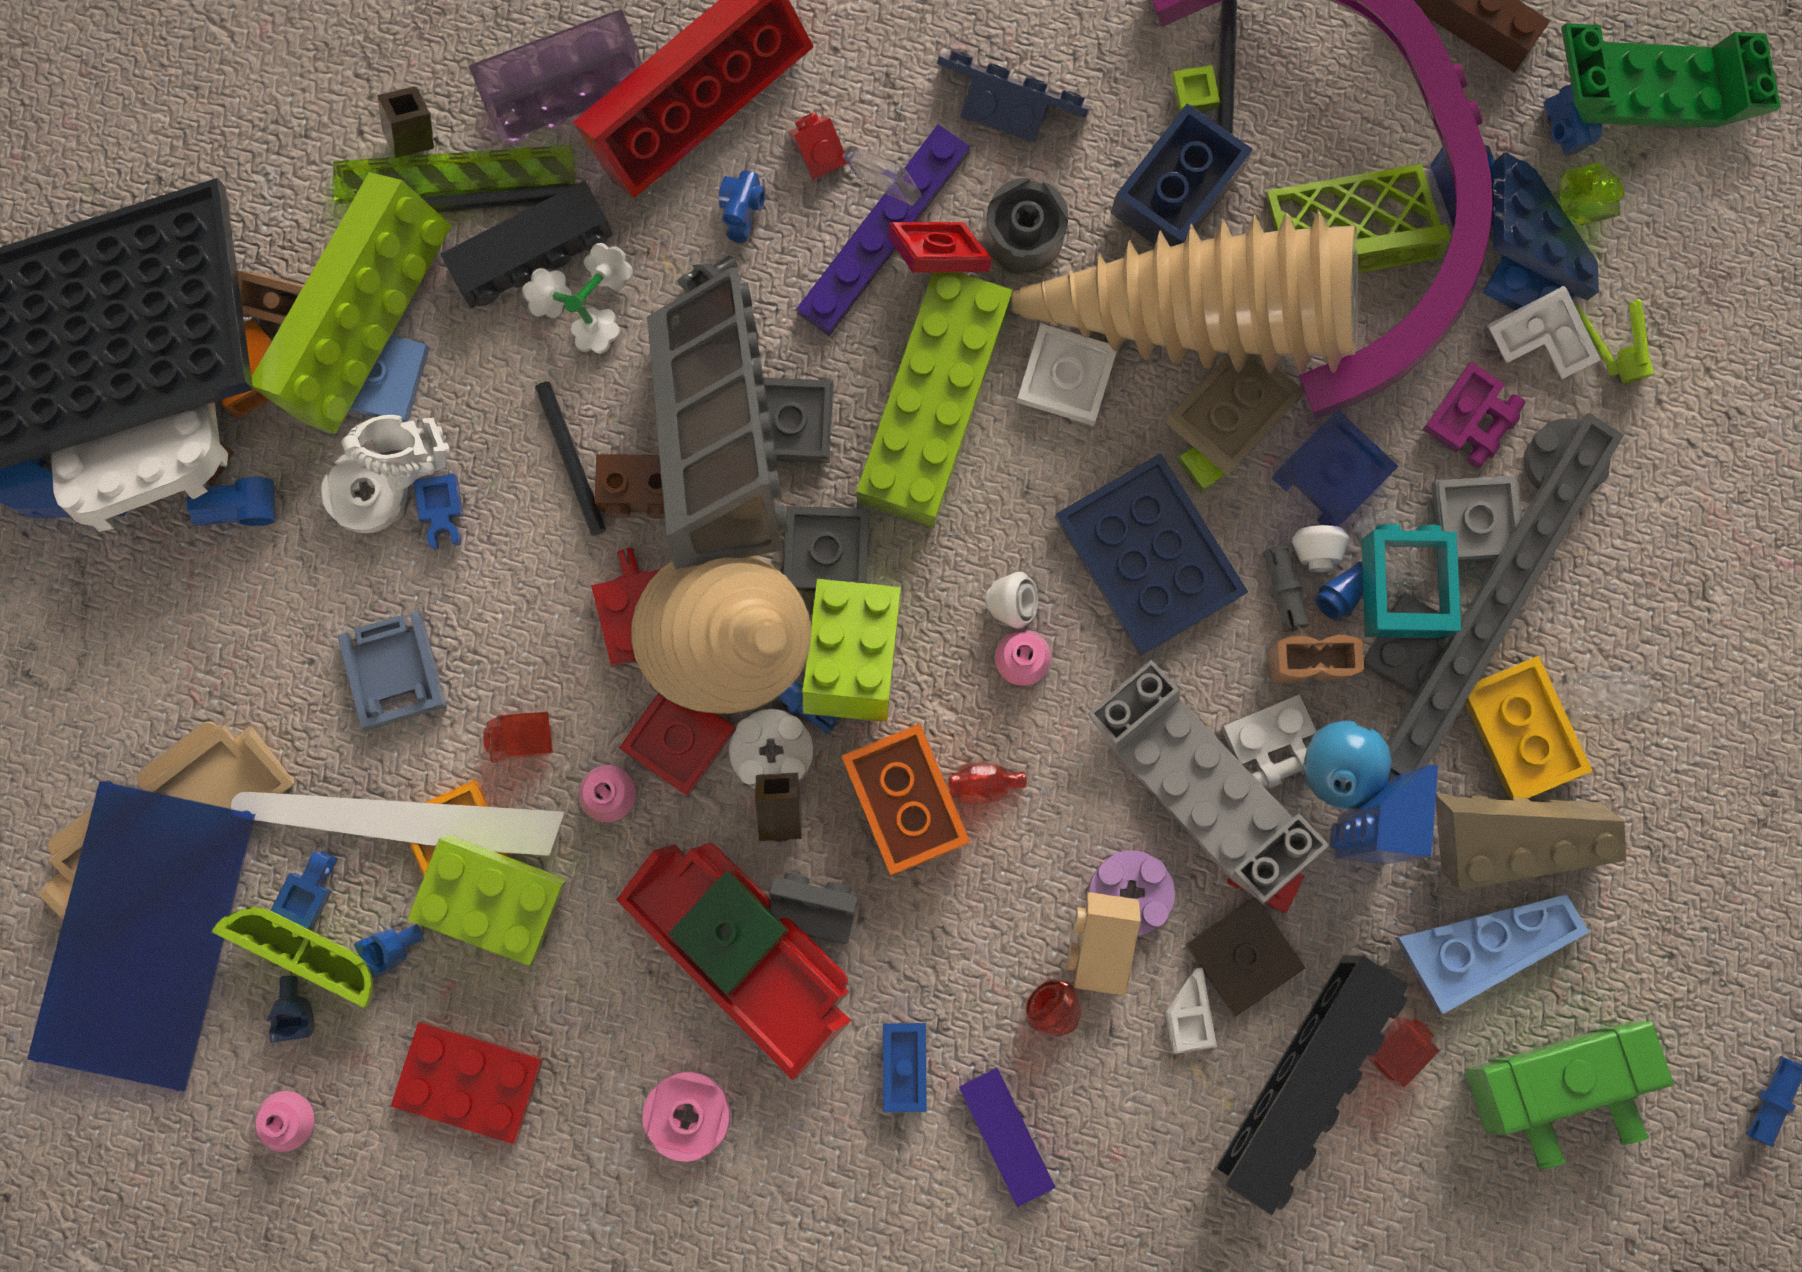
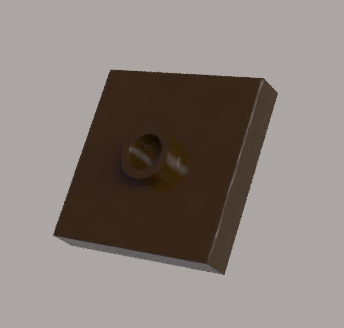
M1255 897L1185 944L1199 966L1203 968V972L1233 1016H1238L1305 969V966L1263 905Z

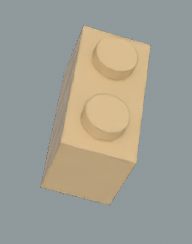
M1087 892L1085 908L1077 907L1075 914L1074 933L1079 934L1078 945L1070 944L1067 958V970L1074 971V988L1126 995L1141 922L1138 899Z

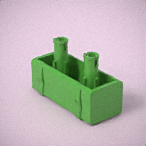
M1632 1021L1614 1026L1592 1029L1587 1034L1508 1057L1493 1058L1488 1060L1487 1063L1465 1069L1484 1130L1487 1133L1500 1135L1526 1130L1538 1169L1552 1168L1566 1163L1552 1122H1556L1555 1120L1599 1107L1609 1106L1620 1138V1144L1627 1145L1648 1139L1649 1135L1646 1133L1634 1098L1674 1085L1651 1021Z

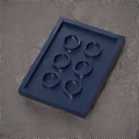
M1161 453L1055 515L1056 521L1140 657L1248 593Z

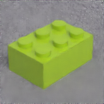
M817 579L811 622V645L806 661L803 685V714L887 722L901 587Z
M447 834L439 838L407 921L531 966L537 959L567 879Z

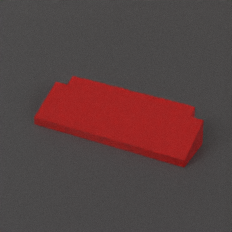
M713 843L691 848L686 855L675 844L653 850L616 900L792 1081L795 1080L851 1022L837 1007L849 993L846 989L848 984L846 974L791 919L782 917L778 920L789 932L732 994H726L668 933L726 870L731 871L770 911L771 901L769 897Z

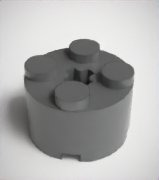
M1031 178L1015 179L1001 186L995 192L987 210L984 233L987 249L996 262L1013 274L1034 272L1052 263L1062 249L1067 230L1068 209L1062 195L1052 185L1045 182L1041 184L1030 181Z

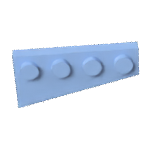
M1564 894L1407 934L1395 939L1437 1013L1444 1014L1589 933L1568 895Z

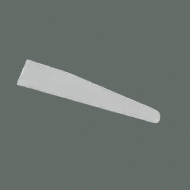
M240 792L231 802L233 814L242 819L432 846L437 845L439 838L449 834L494 852L550 856L564 812L260 792Z

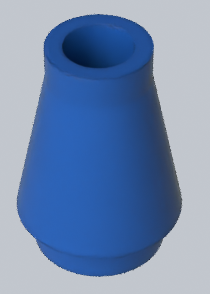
M1357 562L1352 568L1319 587V594L1316 596L1315 602L1321 612L1328 618L1339 621L1343 617H1349L1363 596L1362 562Z

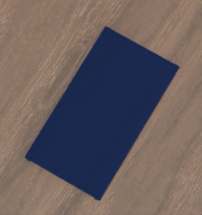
M109 780L99 781L27 1060L170 1088L175 1091L187 1090L225 939L211 931L223 917L231 915L256 814L248 810L240 811L119 785Z

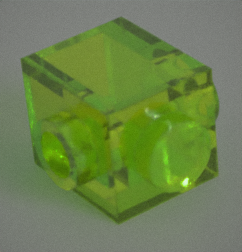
M1601 162L1560 172L1561 192L1559 198L1562 211L1582 226L1621 215L1620 200L1624 199L1623 182L1619 176L1614 175Z

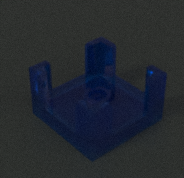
M1337 410L1278 469L1272 479L1285 491H1288L1294 485L1323 512L1317 519L1319 524L1339 527L1399 466L1340 410Z

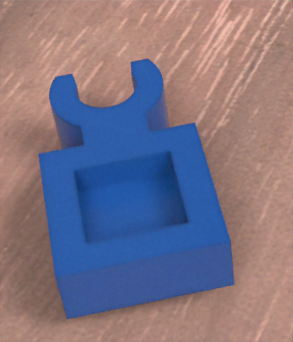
M453 473L415 480L414 489L419 520L423 524L432 522L427 531V542L434 550L439 549L438 537L443 532H450L452 544L460 546L462 541L461 533L452 523V518L464 517L458 477Z

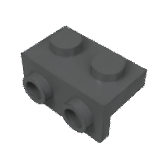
M785 873L784 879L774 876L770 890V912L777 919L782 917L791 919L807 936L841 944L848 943L858 902V896L850 894V887L836 883H826L825 888L809 885V878L793 873Z

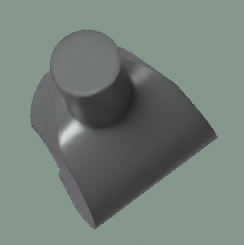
M730 255L715 265L695 264L692 265L694 270L682 275L677 282L688 293L729 268L737 267L738 269V264ZM726 283L706 293V297L696 303L703 309L711 307L726 290Z

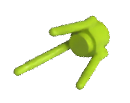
M1636 299L1629 304L1634 345L1618 350V359L1614 360L1580 306L1575 304L1594 347L1606 364L1609 377L1619 375L1621 384H1627L1655 374L1648 350L1642 300Z

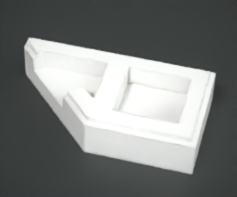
M1194 968L1165 1010L1173 1054L1217 1047L1203 968Z

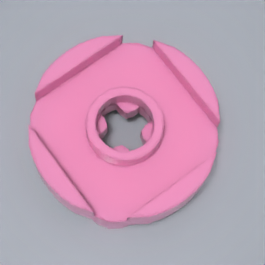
M680 1072L663 1079L649 1093L644 1104L642 1121L646 1134H648L650 1141L661 1155L671 1160L689 1162L710 1154L723 1141L730 1125L731 1112L725 1090L718 1086L713 1079L698 1072ZM686 1104L693 1105V1112L699 1114L698 1122H691L688 1129L682 1128L681 1119L675 1117L676 1110H683Z

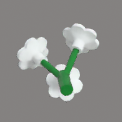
M603 243L595 244L591 248V253L584 258V265L591 272L592 279L579 293L571 295L570 289L565 285L566 278L562 272L558 270L549 272L542 268L536 269L532 273L531 281L527 282L522 289L523 297L529 301L528 310L535 316L558 317L562 313L563 305L569 312H578L581 319L576 320L571 326V332L576 337L575 345L582 352L593 350L598 354L604 353L609 349L610 342L619 338L621 330L616 324L617 318L612 310L604 309L599 311L593 307L586 309V298L597 286H609L613 290H621L625 286L626 280L633 274L631 265L625 261L624 252L615 246L608 248Z

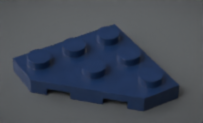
M1504 152L1494 161L1493 250L1561 287L1564 286L1571 293L1588 301L1599 293L1597 260L1537 170L1528 162L1519 160Z

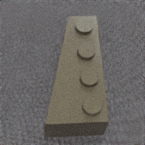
M1436 793L1441 871L1459 891L1626 861L1625 822L1603 803L1564 800L1534 802L1528 798L1497 800L1489 799L1487 796L1470 795V798L1452 797L1450 794Z

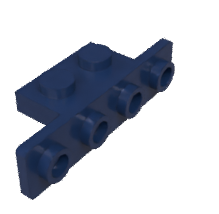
M951 50L950 55L942 54L938 57L936 64L973 77L960 116L1035 143L1037 141L1049 105L1082 117H1087L1091 110V106L1083 104L1085 97L1067 90H1063L1061 95L1046 90L1048 84L1041 80L1028 76L1025 77L1024 82L1009 77L1011 70L1005 67L988 63L986 69L972 64L974 57L966 53Z

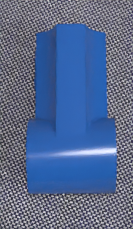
M241 478L235 481V485L206 487L208 492L195 499L187 496V511L190 514L192 524L196 526L235 522L246 526H264L276 522L274 481L269 478Z

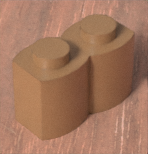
M1349 635L1330 636L1321 641L1308 636L1284 638L1268 649L1269 679L1282 684H1297L1310 678L1322 683L1346 681L1364 670L1363 642L1361 639Z

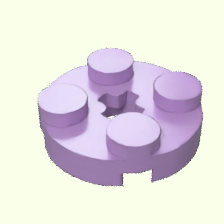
M1131 850L1116 853L1099 865L1090 880L1089 892L1121 897L1120 889L1127 888L1128 881H1134L1136 888L1143 890V897L1137 898L1139 900L1141 920L1138 936L1150 933L1166 922L1173 908L1175 889L1172 877L1162 861L1147 853Z

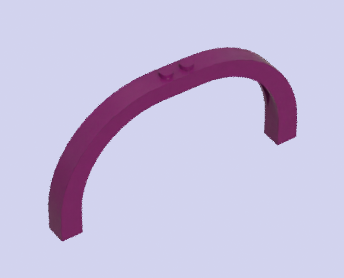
M1152 0L1162 27L1208 6L1224 1ZM1413 0L1329 1L1344 6L1368 20L1391 41L1406 61L1422 95L1452 172L1456 194L1455 226L1448 252L1435 280L1420 302L1399 324L1370 345L1356 351L1355 355L1343 357L1335 373L1331 372L1328 364H1325L1299 375L1316 420L1382 392L1404 378L1436 349L1458 321L1470 300L1482 271L1488 247L1492 215V181L1487 152L1478 125L1483 124L1482 116L1475 100L1468 102L1463 89L1467 87V81L1461 65H1452L1436 29Z

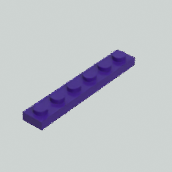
M937 124L796 308L797 314L830 336L896 250L888 238L889 223L917 222L970 153V146Z

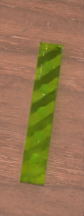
M573 145L333 161L334 199L338 204L352 203L369 172L403 180L421 198L576 184L575 150Z

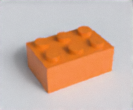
M920 723L841 756L890 877L970 843Z

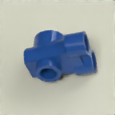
M1571 84L1562 87L1557 95L1543 102L1547 119L1553 123L1551 137L1555 143L1561 145L1564 155L1577 154L1589 145L1597 143L1600 139L1602 124L1582 122L1574 104Z
M741 171L739 178L725 176L720 185L719 206L725 209L722 221L728 225L726 236L736 243H745L752 227L751 221L754 211H761L765 203V187L760 185L759 176L755 172Z

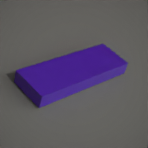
M996 1067L960 1085L959 1088L1016 1206L1019 1207L1056 1188L998 1068Z

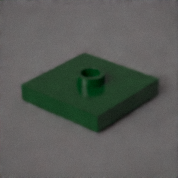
M726 870L668 934L726 994H732L784 938L789 930L731 871Z

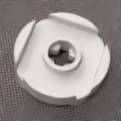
M368 450L369 452H372V453H375V454H380V453L375 452V451H373V450ZM346 454L334 462L336 466L331 469L329 476L325 475L321 487L324 507L345 529L357 533H374L387 528L403 517L405 512L404 506L408 497V487L399 491L391 490L383 474L379 475L375 471L371 472L367 468H363L354 459L346 457ZM367 482L371 488H375L374 494L367 501H363L361 497H355V492L361 490V483Z
M766 709L757 711L739 722L730 741L729 755L731 765L743 783L755 789L756 775L798 772L800 782L812 765L814 748L811 736L799 718L782 710ZM769 740H775L776 746L783 747L784 749L783 754L776 756V762L768 763L766 756H760V748L766 747Z

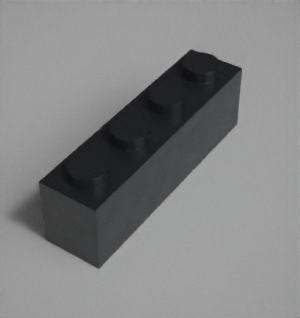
M584 180L448 249L440 255L469 307L473 308L477 305L485 306L494 302L500 293L512 287H523L527 282L531 281L532 273L536 269H558L566 265L572 256L584 250L591 251V248L597 243L605 244L607 238L613 236L605 215Z

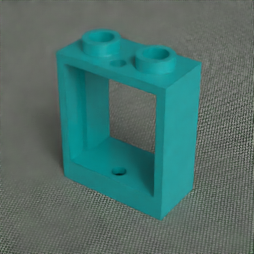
M1382 524L1376 526L1375 530L1361 539L1365 637L1447 639L1461 631L1457 532L1442 531V527L1438 525L1419 526L1416 528V531L1401 530V526L1397 524ZM1385 546L1437 548L1439 614L1387 613Z

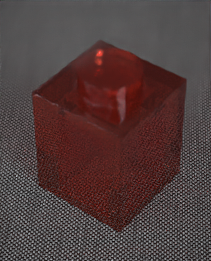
M1397 1017L1382 1032L1385 1038L1379 1050L1372 1057L1367 1055L1366 1058L1393 1085L1405 1088L1440 1050L1431 1042L1434 1038L1433 1033L1416 1018L1410 1021L1407 1018Z

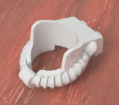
M378 416L356 425L350 430L348 436L342 439V446L346 457L354 459L360 466L367 468L371 472L375 471L376 474H383L387 479L389 488L394 491L405 489L417 478L427 474L431 475L435 471L445 468L446 458H450V450L448 444L443 443L441 426H436L433 418L422 419L423 428L417 429L414 420L402 423L401 416ZM372 440L378 453H387L394 450H401L402 452L380 455L369 452L362 446L367 441Z

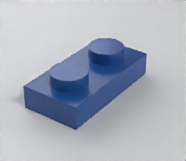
M1503 256L1482 293L1517 310L1561 286ZM1568 291L1571 299L1573 300L1575 294Z
M883 1023V1112H927L926 1023Z

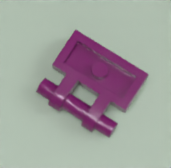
M1471 361L1422 430L1454 452L1461 449L1465 441L1469 442L1474 450L1467 458V461L1472 466L1481 468L1487 458L1495 456L1500 448L1499 441L1508 429H1513L1520 420L1519 412L1526 402L1515 394L1511 395L1506 403L1498 399L1497 396L1505 384ZM1487 412L1494 421L1485 432L1477 427V424Z

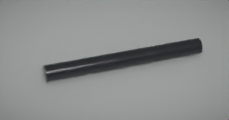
M1224 0L1221 2L1218 92L1220 104L1218 106L1217 124L1233 135L1237 0Z
M576 184L422 197V199L436 212L538 204Z
M542 382L535 386V390L590 534L592 536L599 535L607 529L595 504L594 495L551 383Z

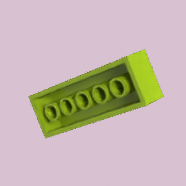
M369 172L253 373V389L302 423L336 434L452 225L403 180Z
M959 272L932 273L856 490L857 503L932 528L935 527L1010 307L1012 289Z

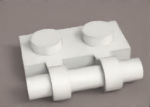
M1300 694L1221 728L1232 754L1240 763L1244 764L1251 760L1254 761L1258 771L1252 773V775L1263 787L1266 786L1267 789H1271L1281 785V780L1298 772L1302 775L1305 774L1303 764L1307 748L1302 739L1315 734L1316 729ZM1287 746L1292 757L1273 764L1268 753Z

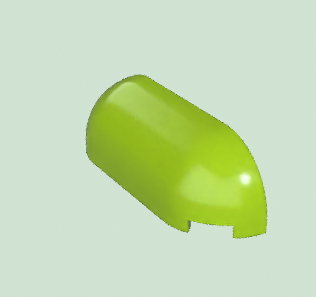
M258 907L245 908L223 917L211 931L363 1008L369 1007L373 995V980L370 970L368 971L366 968L367 964L350 949L273 911Z

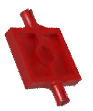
M626 548L630 564H627L624 549L617 552L623 575L612 581L591 585L611 668L628 663H637L632 645L634 611L649 581L660 570L639 571L634 548Z

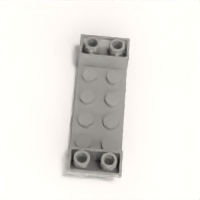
M1152 660L1146 663L1088 713L1089 718L1125 766L1229 878L1261 903L1265 904L1329 848V844L1299 813L1293 818L1180 700V689Z

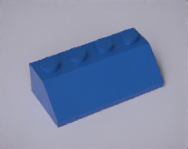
M1427 765L1388 779L1385 788L1360 807L1347 809L1338 817V823H1333L1330 832V847L1335 849V859L1385 865L1432 857L1438 766Z

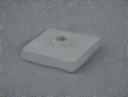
M1517 475L1435 480L1431 484L1436 525L1442 527V531L1457 532L1458 562L1497 560L1522 518Z

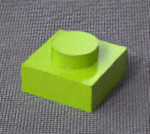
M1212 65L1173 71L1171 80L1178 113L1187 103L1199 112L1218 109L1220 98Z
M1194 447L1177 459L1200 492H1203L1226 475Z

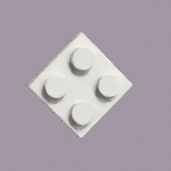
M1040 323L1016 403L1094 426L1117 351H1114L1109 343L1089 337L1085 338L1082 335Z

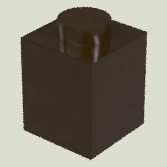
M417 86L377 95L382 131L395 158L434 149L431 114Z
M798 772L756 775L755 806L759 841L783 842L790 839H802V811Z

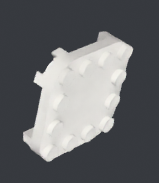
M215 402L51 453L53 492L57 504L76 522L94 526L100 532L114 529L113 516L184 490L192 499L208 492L203 485L215 474L219 465L227 466L228 452L223 448L219 440Z

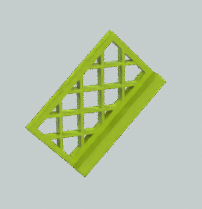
M1422 163L1267 190L1265 196L1275 231L1279 230L1286 214L1281 211L1279 202L1293 200L1304 206L1296 219L1289 215L1295 230L1311 228L1301 221L1309 210L1317 214L1318 209L1322 216L1328 220L1326 223L1327 227H1332L1333 224L1340 227L1356 226L1357 238H1361L1357 239L1358 273L1442 259L1451 240L1448 225H1441ZM1414 178L1418 191L1412 198L1393 188L1395 183L1399 180ZM1369 186L1381 193L1374 205L1355 195L1359 187ZM1331 193L1342 199L1335 212L1316 202L1320 194ZM1386 196L1406 206L1399 218L1379 208ZM1348 203L1367 213L1360 225L1340 215ZM1413 210L1426 217L1429 227L1417 229L1404 222L1409 212ZM1375 217L1392 228L1388 234L1378 236L1365 229L1370 219Z

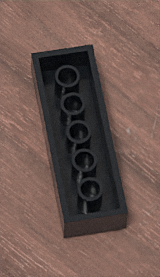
M1343 955L1211 1175L1270 1215H1273L1276 1208L1282 1210L1293 1194L1294 1187L1290 1184L1299 1169L1305 1171L1312 1163L1317 1152L1314 1144L1321 1132L1327 1133L1335 1124L1340 1110L1336 1107L1344 1093L1351 1094L1360 1082L1362 1072L1359 1071V1068L1366 1056L1372 1057L1382 1045L1385 1035L1381 1031L1388 1019H1395L1404 1008L1407 997L1403 994L1409 984L1365 956Z

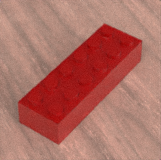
M718 0L572 123L611 181L635 198L813 49L814 46L790 0Z

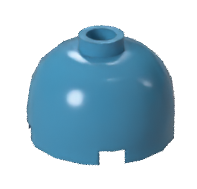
M1341 721L1330 723L1314 734L1307 746L1303 767L1307 785L1317 798L1330 806L1343 809L1357 808L1368 802L1385 788L1389 779L1392 759L1388 744L1372 728L1368 731L1364 727L1356 726L1357 722Z

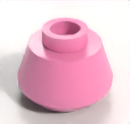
M1016 630L1010 632L997 645L995 665L999 674L1009 683L1018 686L1035 684L1046 675L1050 668V648L1047 642L1033 631ZM1017 650H1020L1019 657H1017ZM1029 653H1032V658L1029 660Z
M611 765L596 767L588 772L581 781L578 791L579 803L583 811L596 821L604 823L618 821L630 812L635 803V784L630 775L619 767ZM605 785H609L610 788H611V791L608 790V789L605 787ZM597 794H599L600 796H602V797H603V800H600V799L597 797Z
M281 1091L267 1097L259 1106L255 1116V1130L260 1141L268 1148L280 1152L291 1151L303 1145L310 1137L315 1123L314 1111L309 1101L299 1093L292 1091Z

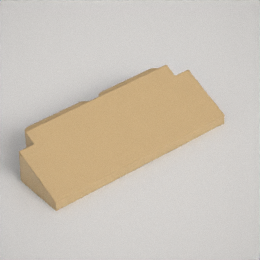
M203 722L139 771L137 783L140 788L133 794L124 788L115 789L50 839L48 850L52 856L49 862L59 872L44 884L39 896L85 944L96 938L249 820L237 817L231 810L232 799L240 792L282 794L294 785L293 779L252 725L234 738L224 724L218 727L214 722Z

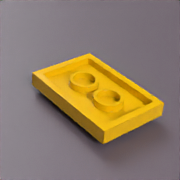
M1539 656L1488 676L1476 683L1465 705L1509 800L1511 798H1530L1593 771Z

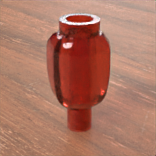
M989 762L963 764L958 768L957 772L949 773L948 777L951 798L959 797L964 803L970 805L999 801L1007 795L1010 789L1026 788L1027 784L1024 771L1008 772L1001 765Z

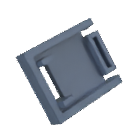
M420 611L410 614L414 628L413 631L409 630L407 620L403 615L354 629L359 645L356 648L353 646L349 633L345 632L338 635L360 726L366 731L447 707L426 625ZM413 691L416 692L419 703L384 713L381 701Z

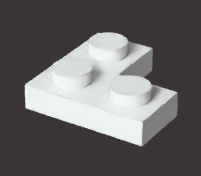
M1564 286L1487 325L1506 363L1545 345L1559 376L1563 379L1601 360L1569 292Z

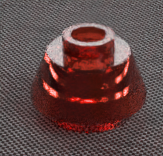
M1064 980L1047 981L1038 986L1029 996L1026 1003L1025 1018L1027 1024L1032 1029L1053 1037H1060L1073 1032L1078 1026L1081 1017V1007L1075 989L1069 982Z

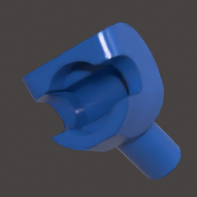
M415 924L399 933H396L394 929H388L354 943V947L358 955L367 964L372 978H377L400 965L407 958L405 948L423 940L424 937L419 926Z

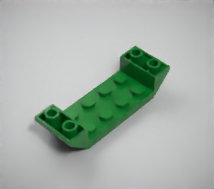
M1566 23L1561 27L1574 104L1583 123L1716 128L1775 112L1781 108L1768 38L1765 33L1733 32L1713 47L1604 42L1601 25Z

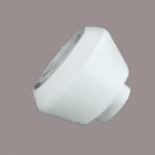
M1321 525L1301 528L1297 530L1291 540L1300 563L1309 566L1310 572L1323 573L1333 571L1334 565L1342 562L1349 542V536L1341 527Z
M1014 572L1000 578L992 584L986 593V607L995 619L1013 628H1023L1033 620L1037 612L1038 591L1036 585L1024 572Z

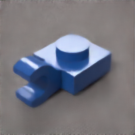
M314 851L302 876L297 873H289L270 911L309 930H313L332 893L331 890L321 885L332 872L338 858L324 851H321V853Z

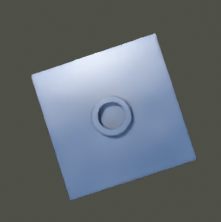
M390 336L349 410L376 417L383 415L401 416L402 423L408 422L430 349L427 344Z

